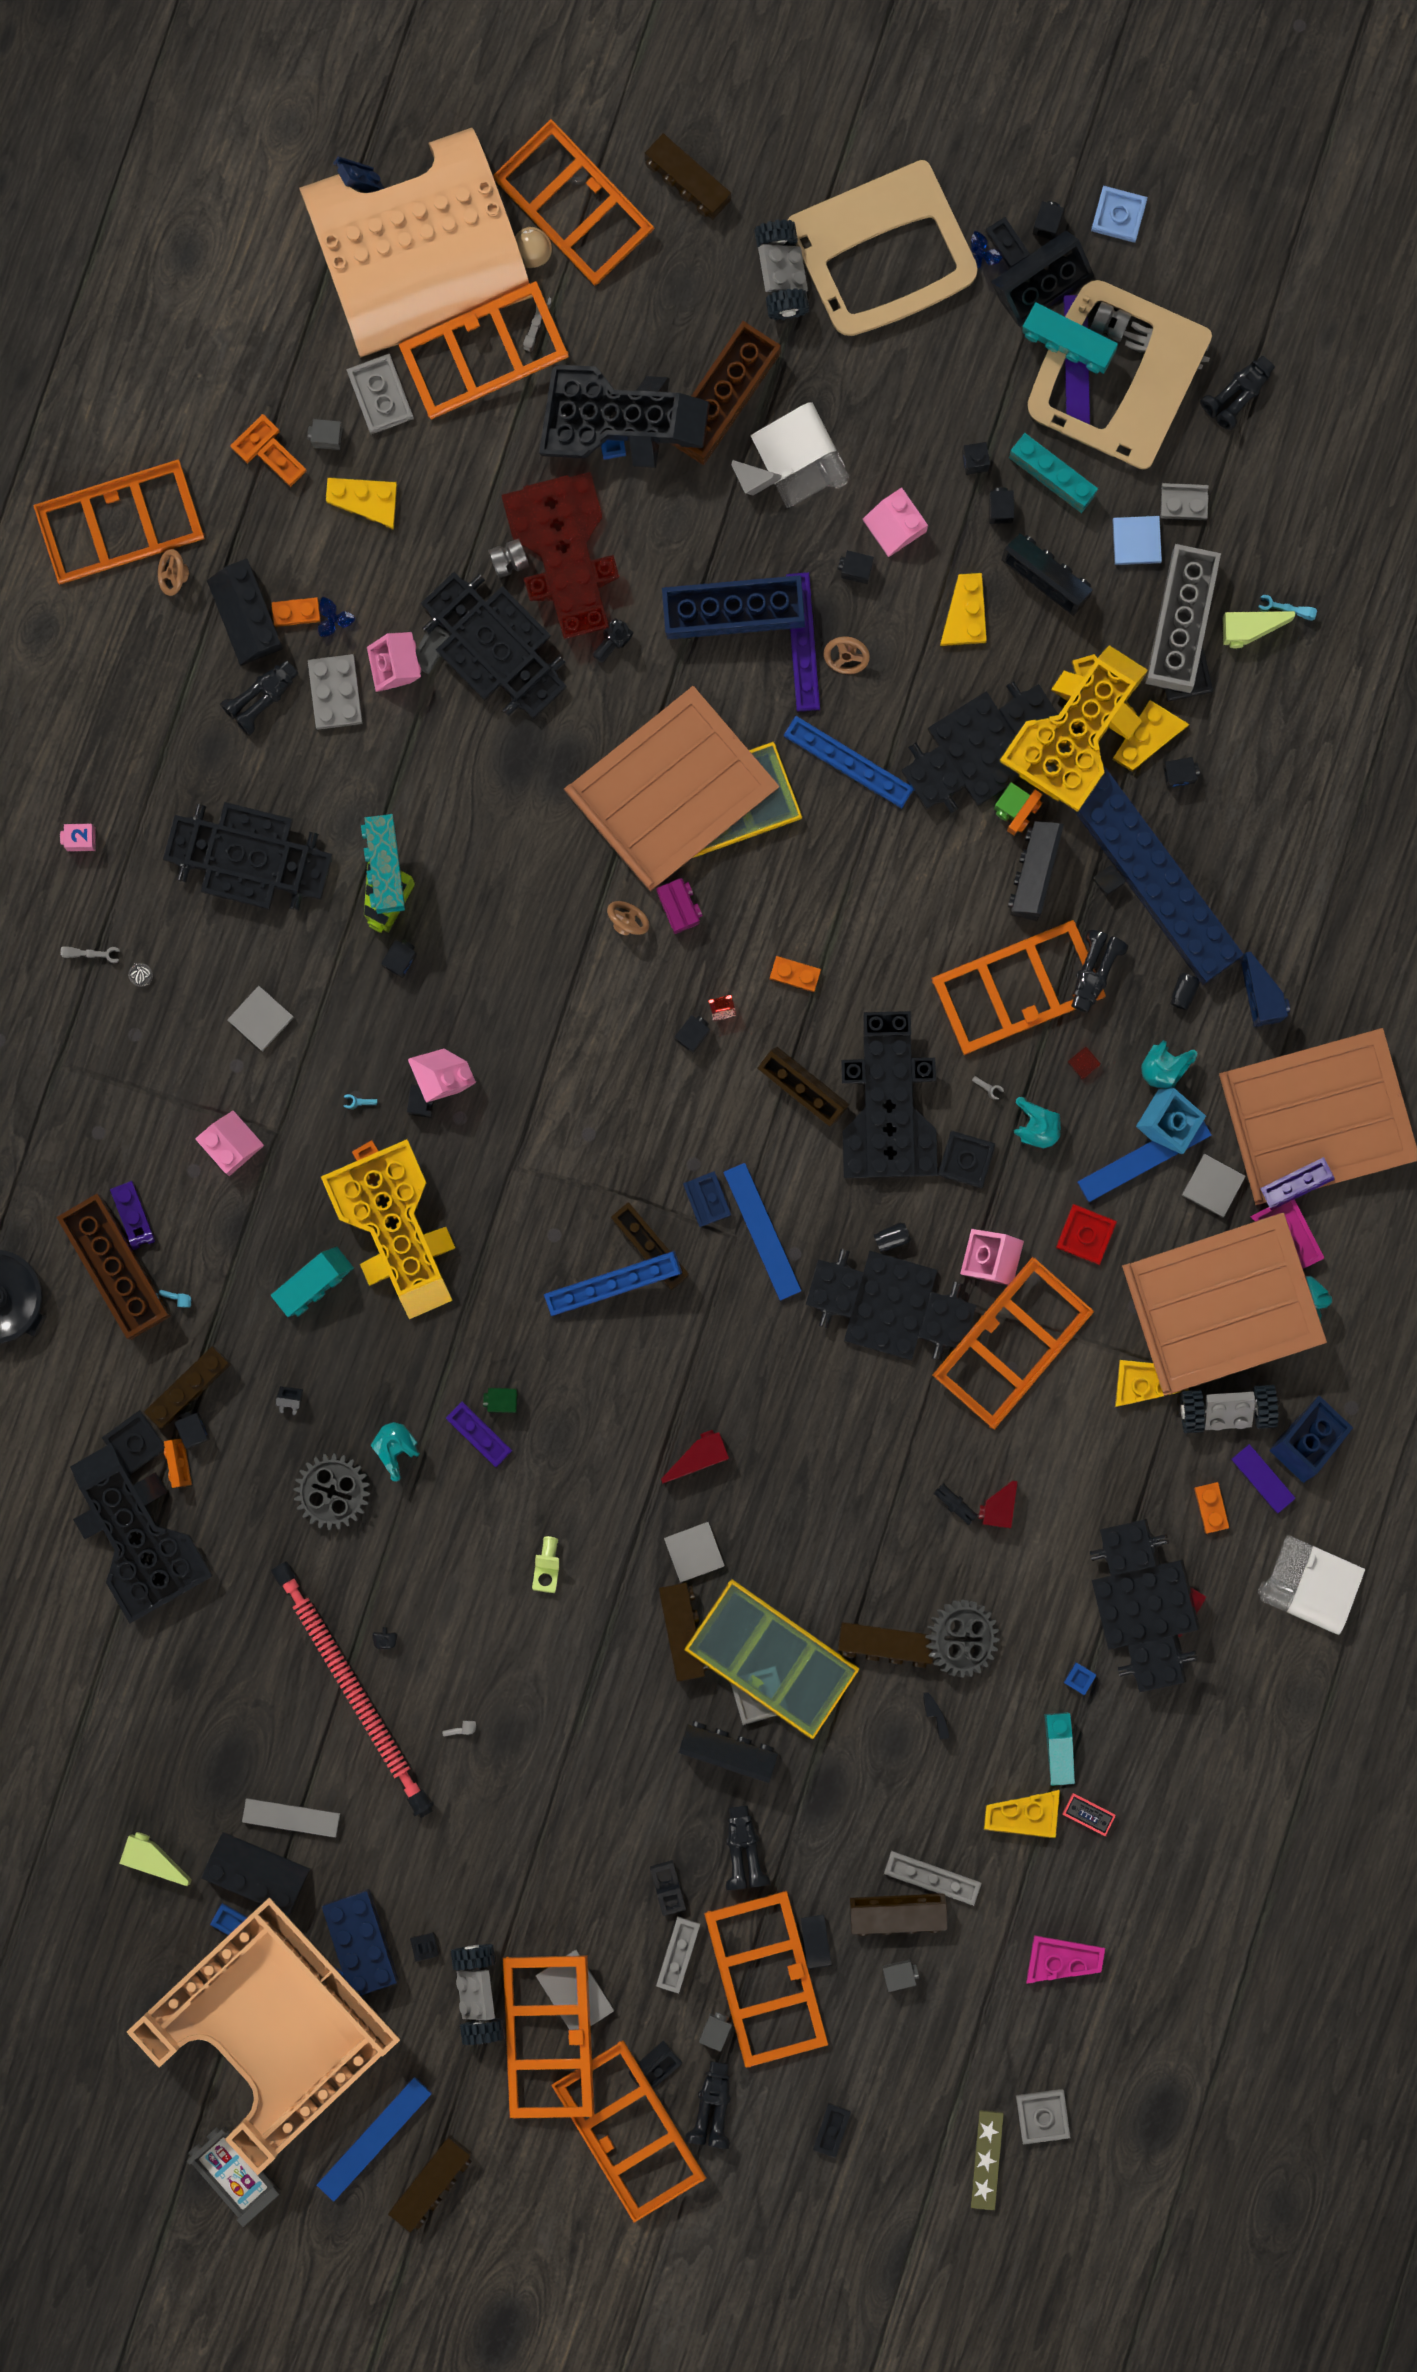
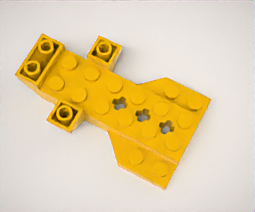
M1109 645L1096 659L1085 677L1063 671L1051 691L1068 701L1060 714L1047 719L1026 721L1000 759V762L1017 772L1019 777L1056 801L1060 800L1079 812L1104 775V767L1098 744L1104 733L1110 728L1129 740L1142 722L1125 703L1132 692L1138 687L1148 670ZM1081 726L1083 733H1073L1074 729L1072 727L1077 728ZM1069 745L1070 752L1062 753L1059 747ZM1056 764L1057 771L1049 772L1046 766Z
M408 1139L321 1176L339 1220L371 1232L380 1254L360 1264L369 1286L390 1277L409 1319L453 1301L434 1257L455 1249L447 1227L423 1234L415 1216V1211L425 1188L426 1180ZM370 1175L380 1176L377 1186L368 1184V1181L371 1179ZM382 1195L390 1199L385 1208L382 1205H377V1202L380 1201L379 1197ZM390 1217H393L394 1220L398 1218L399 1223L396 1224V1229L392 1230V1227H387L386 1224L389 1223Z

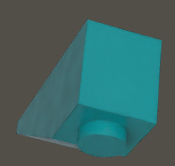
M1070 1713L1044 1714L1051 1786L1075 1784Z

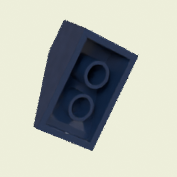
M1246 952L1240 961L1253 1026L1258 1027L1282 1022L1288 1016L1287 1013L1290 1012L1288 998L1284 999L1283 992L1252 952Z
M1318 1396L1280 1436L1269 1451L1304 1483L1321 1470L1353 1427L1324 1399Z

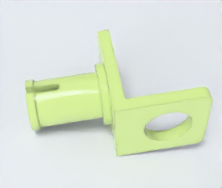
M547 1536L543 1538L542 1554L536 1555L532 1589L534 1591L555 1593L559 1572V1558L555 1557L558 1539ZM542 1574H548L552 1578V1583L548 1586H542L538 1581L539 1577Z

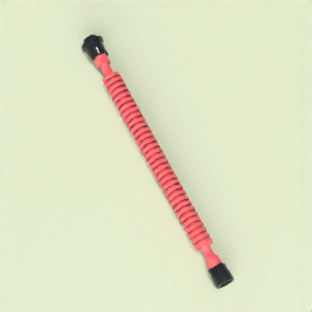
M287 1561L271 1570L279 1586H283L287 1594L290 1593L296 1603L293 1609L299 1608L295 1613L297 1615L302 1613V1616L299 1617L300 1621L305 1619L302 1622L303 1626L309 1625L305 1629L306 1631L312 1630L308 1633L309 1636L315 1635L311 1638L312 1641L318 1640L315 1646L321 1645L318 1651L324 1650L321 1656L327 1655V1658L324 1659L325 1663L330 1660L327 1666L328 1668L334 1667L330 1670L331 1673L337 1672L333 1675L334 1678L340 1677L336 1680L337 1683L343 1682L340 1688L346 1687L343 1693L349 1692L346 1698L352 1697V1700L349 1701L350 1705L355 1702L356 1705L352 1707L353 1710L359 1709L355 1712L356 1715L362 1714L358 1717L359 1720L364 1718L365 1721L362 1722V1725L368 1724L365 1730L371 1729L368 1735L374 1734V1737L371 1738L372 1742L377 1739L378 1742L374 1743L375 1747L381 1746L377 1749L378 1752L384 1751L380 1754L381 1757L387 1756L384 1762L390 1761L387 1767L393 1766L390 1772L396 1771V1774L393 1775L394 1779L398 1776L406 1788L404 1791L408 1796L407 1801L414 1811V1817L418 1814L420 1818L426 1816L433 1811L431 1806L434 1805V1802H430L424 1790H420L416 1782L413 1783L407 1773L411 1768L409 1766L404 1768L407 1762L401 1763L400 1760L404 1759L403 1755L398 1758L397 1755L401 1753L400 1750L394 1751L398 1748L397 1745L391 1746V1744L395 1743L394 1740L388 1741L391 1735L385 1736L388 1730L382 1731V1728L385 1727L384 1724L379 1726V1723L382 1722L381 1718L376 1721L375 1718L379 1716L378 1713L372 1714L376 1711L375 1708L369 1709L373 1706L372 1703L367 1705L366 1702L369 1701V1698L363 1699L366 1693L360 1694L363 1688L357 1689V1686L360 1685L359 1681L354 1684V1681L357 1680L356 1676L350 1677L354 1674L353 1671L347 1672L351 1669L350 1666L344 1667L348 1664L347 1661L341 1662L344 1656L338 1657L341 1651L335 1652L338 1648L337 1645L332 1647V1644L335 1643L334 1639L329 1642V1639L332 1638L331 1634L325 1635L329 1631L328 1629L322 1630L326 1627L325 1624L319 1625L323 1622L322 1619L316 1620L319 1614L313 1615L316 1609L310 1610L313 1604L307 1605L310 1599H304L299 1592V1585L295 1580L296 1576Z

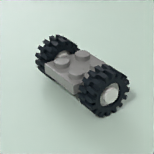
M783 219L782 221L775 220V222L768 221L767 224L762 223L760 224L761 226H757L754 229L757 249L759 250L765 292H774L766 297L768 316L774 320L798 318L800 315H805L809 312L801 247L794 246L798 241L795 222Z
M1274 1385L1254 1386L1253 1392L1206 1395L1205 1406L1201 1390L1181 1391L1180 1409L1184 1433L1204 1432V1428L1205 1430H1222L1252 1427L1253 1413L1258 1429L1275 1428L1278 1426V1405Z
M480 1944L452 1949L453 1970H460L457 1971L456 1985L460 1995L459 2009L462 2019L476 2020L460 2024L462 2045L491 2043L505 2039L503 2019L495 2018L489 1970H479L481 1967L496 1964L493 1944Z

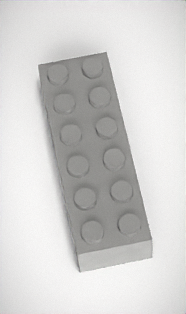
M1175 544L1171 555L1145 684L1191 693L1195 683L1221 553Z

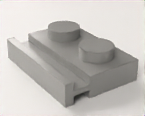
M1162 483L1160 518L1207 520L1209 485Z

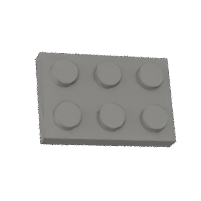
M354 654L308 660L316 729L363 724Z

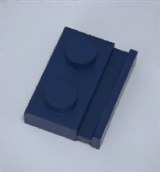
M339 156L333 164L339 167L337 171L345 186H350L367 193L385 189L380 181V176L373 172V167Z
M715 1171L683 1183L699 1227L731 1216Z

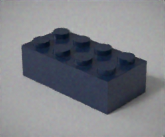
M370 1889L324 1904L322 1910L345 1980L359 1995L396 1984L399 1979Z

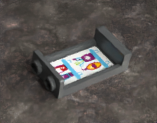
M226 2126L221 2130L216 2127L206 2136L209 2141L203 2146L198 2143L188 2152L191 2157L186 2162L189 2165L192 2164L236 2214L238 2217L237 2221L244 2227L281 2193V2190L264 2170L257 2175L228 2144L225 2138L231 2132Z

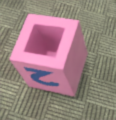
M64 824V831L60 832V843L64 845L67 851H96L95 827L93 824Z

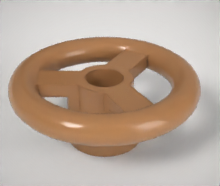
M170 549L160 559L158 582L164 594L173 596L179 592L182 584L187 581L189 570L187 565L183 563L179 552ZM170 558L169 566L165 571L167 560ZM166 579L171 580L173 585L172 589H169L167 587L165 582Z
M852 637L835 638L824 649V659L827 665L834 671L842 674L858 673L865 669L869 663L870 655L867 647L861 641ZM837 645L840 654L839 658L833 661L831 650ZM857 648L862 652V654H857ZM852 660L861 662L854 667L842 666L845 662Z
M615 901L609 904L607 913L610 920L614 923V929L622 935H629L630 933L641 935L649 930L648 918L634 905L623 901ZM616 908H623V909L628 910L629 912H624V913H623V912H620V911L615 910V909H616ZM635 916L641 920L642 927L636 923Z

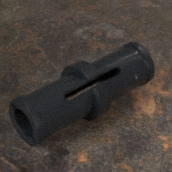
M942 1483L939 1486L940 1488H937L933 1494L949 1507L948 1510L951 1513H956L967 1525H970L978 1514L963 1502L964 1499L961 1496L955 1495L945 1483Z

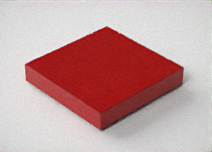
M1073 1204L1056 1248L1100 1265L1117 1221Z

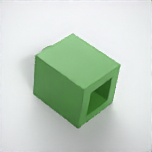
M1011 782L995 804L994 810L997 811L996 815L1004 821H1008V819L1013 821L1030 795Z

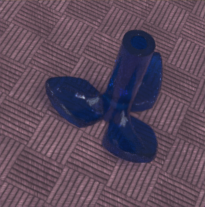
M974 231L971 237V251L974 253L973 257L976 261L977 269L981 267L982 259H985L988 265L999 263L1002 260L1001 253L994 248L985 251L988 243L987 239L982 233Z
M326 597L321 598L320 612L325 617H328L329 620L320 623L318 627L319 636L327 637L335 632L334 623L344 628L350 626L355 621V616L350 612L343 611L337 615V606L334 602Z

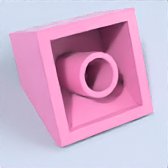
M903 488L882 500L862 519L888 557L926 533L928 524Z
M412 632L387 633L367 647L376 692L411 684L421 677V667L417 660L416 643L413 640Z
M446 1049L408 1059L426 1102L460 1093L476 1083L467 1061Z
M234 1111L211 1124L195 1138L228 1176L233 1174L264 1146Z
M971 1229L960 1274L1008 1286L1015 1278L1024 1241L1006 1234Z

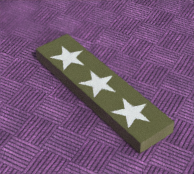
M979 2110L971 2208L995 2210L1003 2112Z

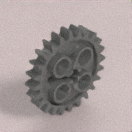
M333 1453L331 1460H329L327 1454H323V1461L315 1457L314 1466L307 1462L306 1465L309 1470H300V1473L304 1476L303 1479H295L296 1482L301 1484L300 1487L293 1489L296 1492H300V1496L294 1498V1500L302 1502L297 1509L306 1510L302 1517L311 1516L310 1524L319 1521L318 1528H322L327 1523L328 1530L332 1529L333 1524L339 1530L341 1529V1522H344L349 1527L350 1518L358 1521L356 1513H365L361 1505H369L364 1500V1496H370L371 1493L364 1491V1488L370 1486V1483H363L362 1481L367 1477V1474H359L361 1466L353 1468L355 1460L352 1459L346 1463L345 1455L341 1457L340 1461L337 1460V1454ZM323 1470H327L331 1474L330 1481L325 1484L319 1480V1474ZM347 1477L353 1481V1487L349 1491H345L341 1487L342 1480ZM315 1483L326 1488H332L334 1485L336 1491L351 1495L352 1499L348 1500L336 1495L329 1498V1493L315 1489L312 1485ZM317 1492L323 1496V1502L319 1506H315L311 1502L312 1495ZM337 1500H342L346 1505L344 1512L340 1514L336 1513L333 1508Z
M953 1600L952 1605L944 1604L945 1611L938 1609L939 1617H931L935 1623L934 1626H927L932 1631V1634L925 1637L931 1639V1643L926 1645V1648L933 1649L929 1657L936 1658L933 1664L941 1666L940 1670L943 1672L948 1671V1675H957L964 1678V1675L972 1677L973 1671L981 1673L980 1666L987 1668L986 1660H994V1657L990 1654L991 1651H998L993 1646V1643L1000 1640L994 1637V1634L999 1632V1629L992 1628L996 1620L989 1619L992 1613L984 1611L985 1606H977V1602L961 1600L959 1602ZM954 1621L955 1628L953 1631H951L950 1626L951 1623ZM975 1622V1623H976V1629H975V1631L973 1632V1631H972V1625H973V1623ZM945 1636H956V1637H965V1636H968V1637H980L981 1640H980V1641H970V1640H960V1641H957V1640H945L944 1637H945ZM953 1645V1653L950 1655L949 1648ZM972 1646H974L975 1651L974 1654L971 1656L970 1650Z

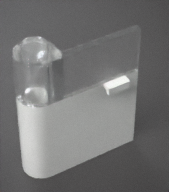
M813 402L798 407L750 435L767 470L782 475L775 485L788 509L827 486H834L837 489L848 483L847 479L850 476Z
M1286 1535L1271 1577L1267 1582L1263 1581L1257 1594L1261 1595V1601L1339 1635L1348 1618L1365 1569Z

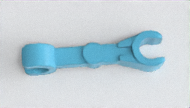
M1262 595L1260 597L1261 600L1269 602L1267 607L1258 606V609L1262 612H1267L1273 608L1283 612L1295 611V614L1307 620H1314L1316 617V608L1293 607L1290 604L1273 602L1269 595Z

